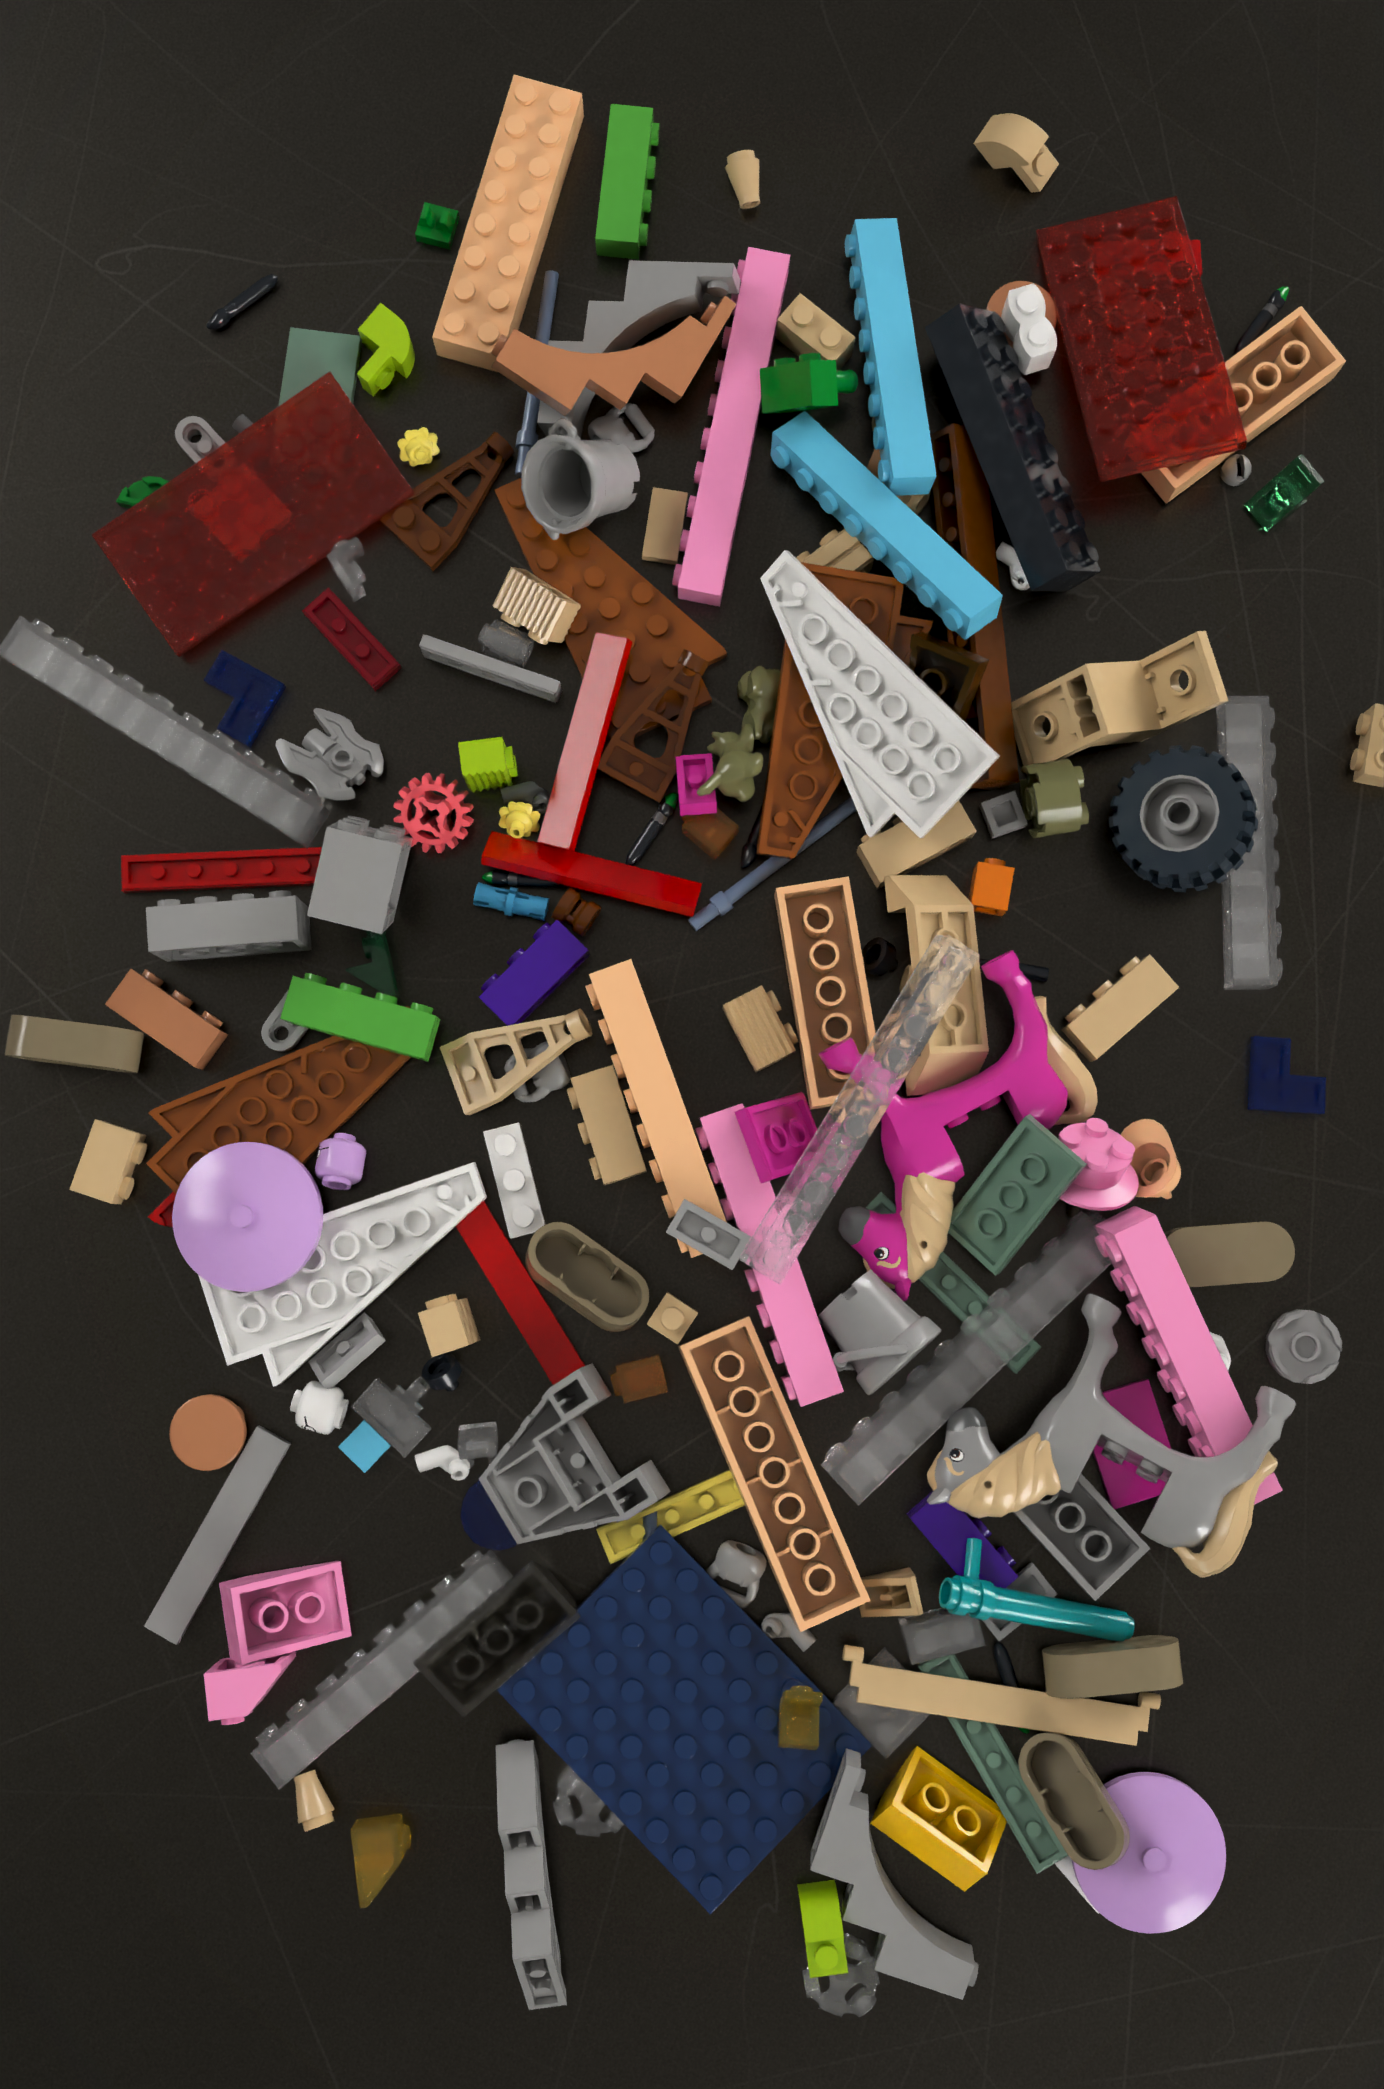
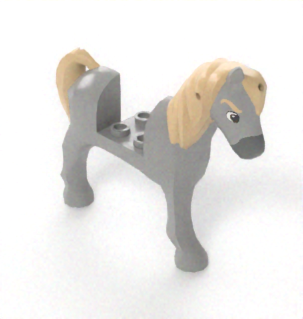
M1087 1294L1081 1311L1088 1324L1089 1337L1081 1361L1067 1386L1054 1396L1040 1412L1026 1435L1007 1450L999 1453L990 1440L985 1417L976 1408H960L949 1417L943 1449L938 1453L927 1472V1480L933 1490L927 1499L930 1505L947 1502L955 1509L966 1512L975 1518L987 1516L1003 1517L1008 1513L1016 1512L1029 1505L1038 1503L1046 1495H1055L1060 1490L1071 1494L1097 1444L1103 1448L1101 1454L1107 1459L1120 1465L1126 1460L1137 1466L1136 1474L1145 1480L1155 1484L1158 1479L1166 1482L1141 1533L1163 1546L1172 1548L1193 1574L1205 1578L1221 1573L1231 1566L1241 1551L1252 1525L1253 1508L1258 1488L1264 1479L1275 1471L1278 1465L1277 1459L1269 1450L1274 1443L1280 1440L1284 1422L1292 1414L1296 1403L1288 1395L1274 1388L1261 1386L1255 1397L1258 1417L1246 1438L1236 1447L1213 1457H1194L1168 1448L1130 1422L1111 1406L1104 1397L1101 1390V1379L1107 1364L1116 1355L1119 1347L1112 1327L1117 1323L1121 1311L1111 1302L1099 1296ZM1203 1544V1550L1200 1553H1194L1189 1549Z

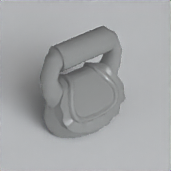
M627 403L621 410L616 407L612 408L605 416L596 418L588 426L591 440L612 439V442L615 444L622 443L627 446L632 453L647 448L654 439L655 429L638 406L632 403ZM621 413L626 414L643 439L635 440L634 434L628 430L623 423V419L619 418Z
M545 1041L535 1048H525L527 1058L532 1059L544 1052L549 1045ZM563 1053L532 1077L533 1084L537 1088L533 1093L529 1094L524 1083L513 1092L515 1098L521 1102H536L547 1096L551 1091L565 1087L570 1082L571 1075ZM514 1054L506 1061L504 1067L506 1074L516 1064Z
M727 1540L718 1548L716 1559L709 1566L707 1573L713 1579L719 1576L723 1580L726 1579L738 1584L740 1587H747V1595L744 1596L721 1586L743 1609L757 1596L760 1578L766 1569L767 1560L760 1551L746 1544Z

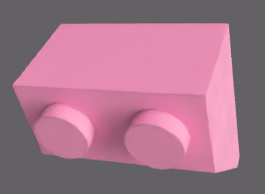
M296 1651L244 1665L237 1663L231 1658L220 1659L204 1673L208 1720H221V1725H232L245 1721L244 1716L252 1713L253 1709L264 1699L294 1660Z

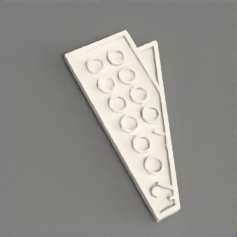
M784 550L760 579L864 829L870 838L874 837L896 814L919 838H923L991 767L1000 755L789 551Z

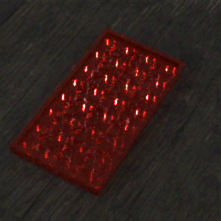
M1177 196L1038 229L1036 239L1050 293L1055 304L1060 331L1100 482L1246 449L1247 438Z
M328 372L93 533L92 537L175 654L180 657L381 519L385 514L412 497L414 491L332 373Z

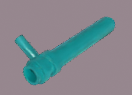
M967 1538L964 1576L955 1575L953 1578L947 1577L940 1586V1606L954 1615L964 1616L968 1613L971 1618L987 1620L991 1617L1118 1642L1130 1639L1135 1629L1133 1618L1128 1616L1125 1611L996 1587L990 1581L980 1580L982 1540L977 1538Z

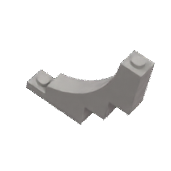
M629 260L624 301L589 300L583 341L549 340L548 345L582 353H610L628 350L659 327L683 316L701 312L704 293L715 297L739 294L741 280L735 264ZM584 387L571 411L566 416L540 400L537 423L546 437L549 436L554 423L558 419L564 418L576 427L577 435L581 439L584 420L595 393ZM563 428L559 435H567V431Z
M517 1739L509 1741L507 1744L496 1745L498 1833L504 1849L505 1896L511 1912L512 1959L528 2008L533 2010L567 2005V1997L561 1974L560 1949L548 1876L541 1806L539 1759L533 1740L524 1741Z
M846 1748L810 1851V1870L848 1883L842 1899V1920L879 1933L873 1950L875 1971L963 2000L967 1987L974 1986L978 1975L979 1965L974 1961L973 1947L937 1929L922 1918L903 1899L891 1883L882 1867L873 1843L869 1824L868 1794L860 1792L866 1770L861 1768V1754Z

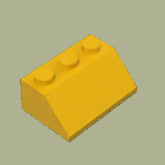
M918 1746L912 1750L883 1793L870 1824L964 1892L988 1874L1007 1823L996 1802Z

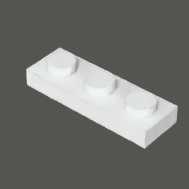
M520 1123L483 1131L510 1239L535 1233L546 1224Z

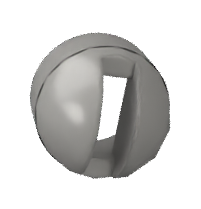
M1235 454L1228 457L1220 470L1222 480L1230 486L1242 485L1251 474V462L1245 455ZM1237 463L1241 466V476H1237Z

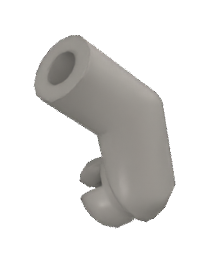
M771 1613L765 1616L761 1624L762 1631L770 1639L791 1637L803 1652L817 1640L809 1629L800 1632L795 1626L790 1613Z

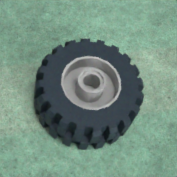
M1181 745L1170 746V753L1162 755L1159 750L1148 754L1151 759L1149 762L1142 765L1140 761H1137L1131 767L1134 773L1129 779L1122 777L1117 785L1121 790L1119 796H1113L1110 804L1114 815L1109 817V826L1114 833L1112 840L1116 849L1122 855L1123 860L1143 880H1148L1154 886L1161 889L1166 887L1172 888L1174 892H1186L1187 888H1195L1196 891L1208 889L1207 884L1216 880L1219 884L1228 878L1226 876L1228 871L1232 868L1237 871L1244 863L1242 857L1245 852H1251L1254 845L1252 836L1254 832H1257L1258 820L1255 814L1257 807L1246 780H1244L1240 771L1233 763L1229 764L1226 762L1224 756L1215 751L1211 754L1206 753L1203 747L1194 745L1191 746L1190 750H1184Z

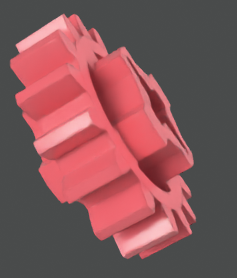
M425 773L422 776L421 782L414 777L408 782L410 788L403 787L399 791V795L404 800H397L393 805L394 808L401 811L400 814L393 818L394 822L403 823V829H406L405 835L410 834L413 837L411 847L417 842L423 843L422 850L427 853L432 845L435 846L437 853H442L445 850L446 844L451 849L455 848L459 844L457 838L463 840L468 835V831L464 827H469L474 821L470 816H466V813L474 808L473 804L464 803L463 801L468 791L464 790L458 793L456 791L458 781L455 779L450 784H446L445 774L442 773L437 776L435 781H433L430 773ZM433 791L440 792L445 796L437 795ZM412 802L416 807L415 817H412L411 813ZM437 809V811L440 814L439 816L435 815L431 817L428 814L429 810L433 811ZM453 809H455L456 811V822L454 827L452 826L454 822L451 819V813ZM422 830L432 832L434 835L425 833Z

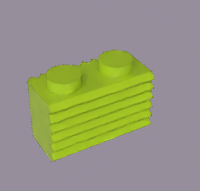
M503 737L458 742L462 775L471 792L474 793L476 790L481 792L483 789L489 791L490 788L496 790L497 787L511 786L512 777H518L517 762L512 746L506 747Z

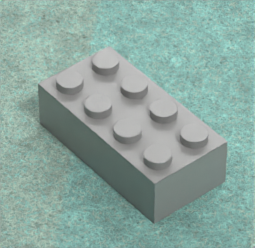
M291 891L269 892L268 898L255 899L254 894H234L230 901H217V897L204 896L195 898V903L180 904V900L166 899L157 901V906L146 907L148 952L167 962L312 950L310 917L307 916L309 907L296 895L291 896Z
M1082 1473L1071 1494L1060 1490L1055 1495L1044 1496L1038 1503L1012 1512L1076 1583L1095 1601L1151 1549Z

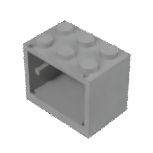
M348 815V818L338 820V822L326 828L307 916L382 934L394 922L413 837L405 836L406 829L384 824V827L376 829L368 827L369 820Z

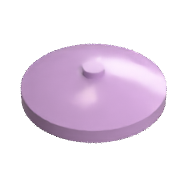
M257 1142L228 1144L202 1157L183 1178L173 1205L172 1223L174 1237L188 1265L209 1283L227 1290L240 1292L269 1289L297 1274L313 1255L323 1227L321 1195L314 1178L307 1168L288 1152L272 1145Z
M1129 1773L1105 1783L1106 1790L1128 1825L1130 1834L1129 1846L1120 1861L1103 1869H1087L1079 1866L1072 1860L1076 1879L1085 1896L1093 1907L1106 1919L1134 1932L1147 1934L1169 1932L1192 1922L1211 1904L1220 1889L1224 1877L1226 1846L1221 1826L1214 1812L1205 1800L1187 1784L1161 1773Z

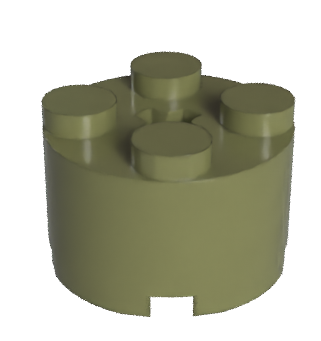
M1066 758L1021 767L1020 772L1027 773V779L1020 780L1022 810L1026 820L1032 819L1035 828L1028 829L1033 838L1079 831L1081 825L1088 824V808L1085 802H1081L1080 788L1084 787V774L1081 766L1073 767L1071 761Z

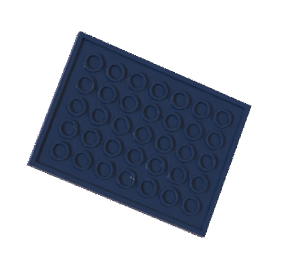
M661 1524L497 1687V1691L709 1914L732 1893L833 1787L845 1749L859 1752L862 1757L872 1746L869 1740Z

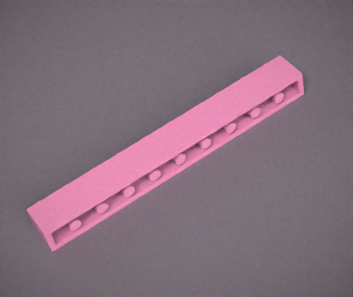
M748 247L746 260L739 259L737 272L741 285L739 294H732L731 300L737 303L730 314L734 316L732 327L725 326L722 348L727 349L725 361L718 360L715 382L720 383L718 395L711 394L708 416H713L711 428L704 427L701 449L706 450L704 462L697 461L694 483L699 484L697 496L690 495L686 517L692 518L690 531L683 529L679 551L685 552L682 565L676 564L672 585L678 586V599L719 607L721 604L762 404L760 368H766L770 365L776 336L777 319L780 316L789 273V254Z

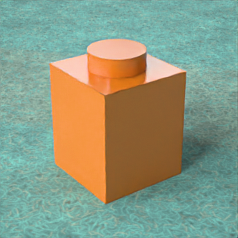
M985 858L984 862L978 861L973 868L968 898L973 904L974 912L1003 916L1007 912L1015 868L1007 867L1005 861L995 858Z

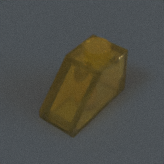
M402 1813L357 1819L351 1828L360 1908H366L370 1905L402 1862L406 1849L411 1848L410 1828L408 1824L403 1825Z

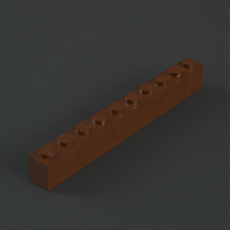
M953 423L930 435L936 469L933 495L937 534L1000 592L989 485L965 426ZM1000 604L997 618L966 640L955 631L947 628L948 643L989 659L965 720L1000 755L971 787L995 790L1019 782L1002 607Z

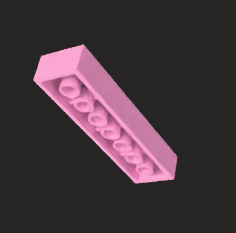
M743 1103L701 1117L699 1121L701 1127L695 1128V1133L701 1150L709 1149L713 1162L707 1164L714 1186L721 1184L726 1198L719 1201L726 1221L733 1219L737 1229L751 1236L741 1256L746 1255L750 1269L744 1270L751 1292L759 1291L763 1304L756 1307L763 1327L768 1328L771 1326L775 1339L768 1342L777 1365L784 1363L787 1375L782 1376L781 1379L790 1401L796 1399L800 1407L842 1393L844 1390L770 1181L760 1183L734 1113L744 1108Z
M1133 1206L1094 1225L1099 1236L1095 1237L1097 1247L1103 1257L1109 1256L1114 1270L1110 1271L1111 1277L1120 1292L1125 1291L1130 1301L1126 1305L1127 1312L1136 1326L1140 1324L1146 1336L1141 1339L1142 1344L1151 1359L1156 1358L1161 1368V1371L1157 1372L1158 1379L1167 1393L1172 1392L1177 1403L1172 1406L1173 1411L1182 1426L1187 1425L1192 1438L1188 1439V1443L1195 1457H1213L1236 1447L1246 1438L1253 1425L1156 1214ZM1274 1472L1267 1476L1260 1484L1254 1505L1283 1491Z

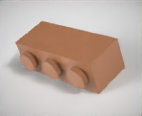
M130 969L105 1005L193 1067L204 1070L229 1035L220 1029L223 1022L206 1010L202 1015L198 1014L190 1008L193 1001L176 989L172 994L160 987L164 981L149 970L145 969L141 974Z

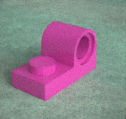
M712 753L676 757L680 816L717 813L715 790L709 795L699 796L697 794L698 788L714 774Z

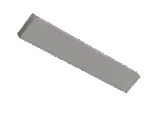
M260 1425L256 1427L144 1627L175 1645L180 1643L291 1445L290 1442Z

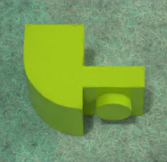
M380 303L358 328L363 345L374 354L359 370L357 375L362 388L373 397L379 389L383 390L391 383L395 371L407 379L415 361L414 348L406 325L395 313Z
M835 1880L798 1884L810 1978L848 1973L844 1933Z

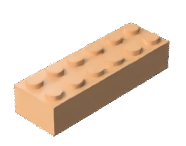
M1300 306L1132 431L1122 450L1167 504L1334 379L1346 360L1304 308Z
M849 876L776 888L774 898L809 1108L812 1110L871 1100L862 1086L849 1073L828 1069L818 1055L832 1045L852 1037L859 1054L877 1058L880 1062Z

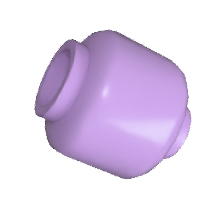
M335 1133L333 1138L320 1142L315 1174L322 1180L323 1186L336 1190L351 1189V1185L361 1181L366 1150L361 1144L355 1142V1136L347 1133Z

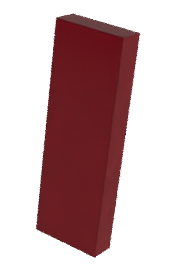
M329 587L302 610L306 618L374 691H377L402 668L396 659Z

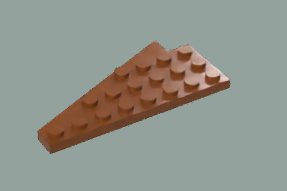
M521 478L494 489L495 495L532 573L581 604V608L577 611V615L571 623V628L568 629V634L564 637V642L582 680L596 632L625 637L633 642L608 729L610 739L675 668L684 649L708 661L709 665L727 657V652L722 645L587 527L568 534L560 533L557 540H552L544 530V527L535 520L527 508L521 489ZM683 666L685 675L693 676L696 674ZM702 677L692 712L712 703V698ZM668 690L656 705V713L670 721L677 719L684 703V697L675 690ZM649 722L640 729L634 738L662 725L658 722Z
M801 562L895 655L909 666L911 635L920 632L928 634L933 621L900 616L904 584L894 577ZM785 639L756 854L794 859L843 776Z
M337 1036L329 1037L152 1109L149 1114L172 1138L146 1164L175 1194L183 1178L197 1161L209 1152L228 1144L257 1142L272 1145L288 1152L304 1165L318 1151L320 1142L331 1138L411 1057Z

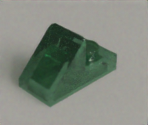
M1301 454L1244 505L1267 532L1307 502L1306 498L1325 481L1305 456Z
M366 930L367 937L362 938V945L366 958H372L373 962L346 968L345 971L378 992L400 999L386 932L384 931L382 934Z

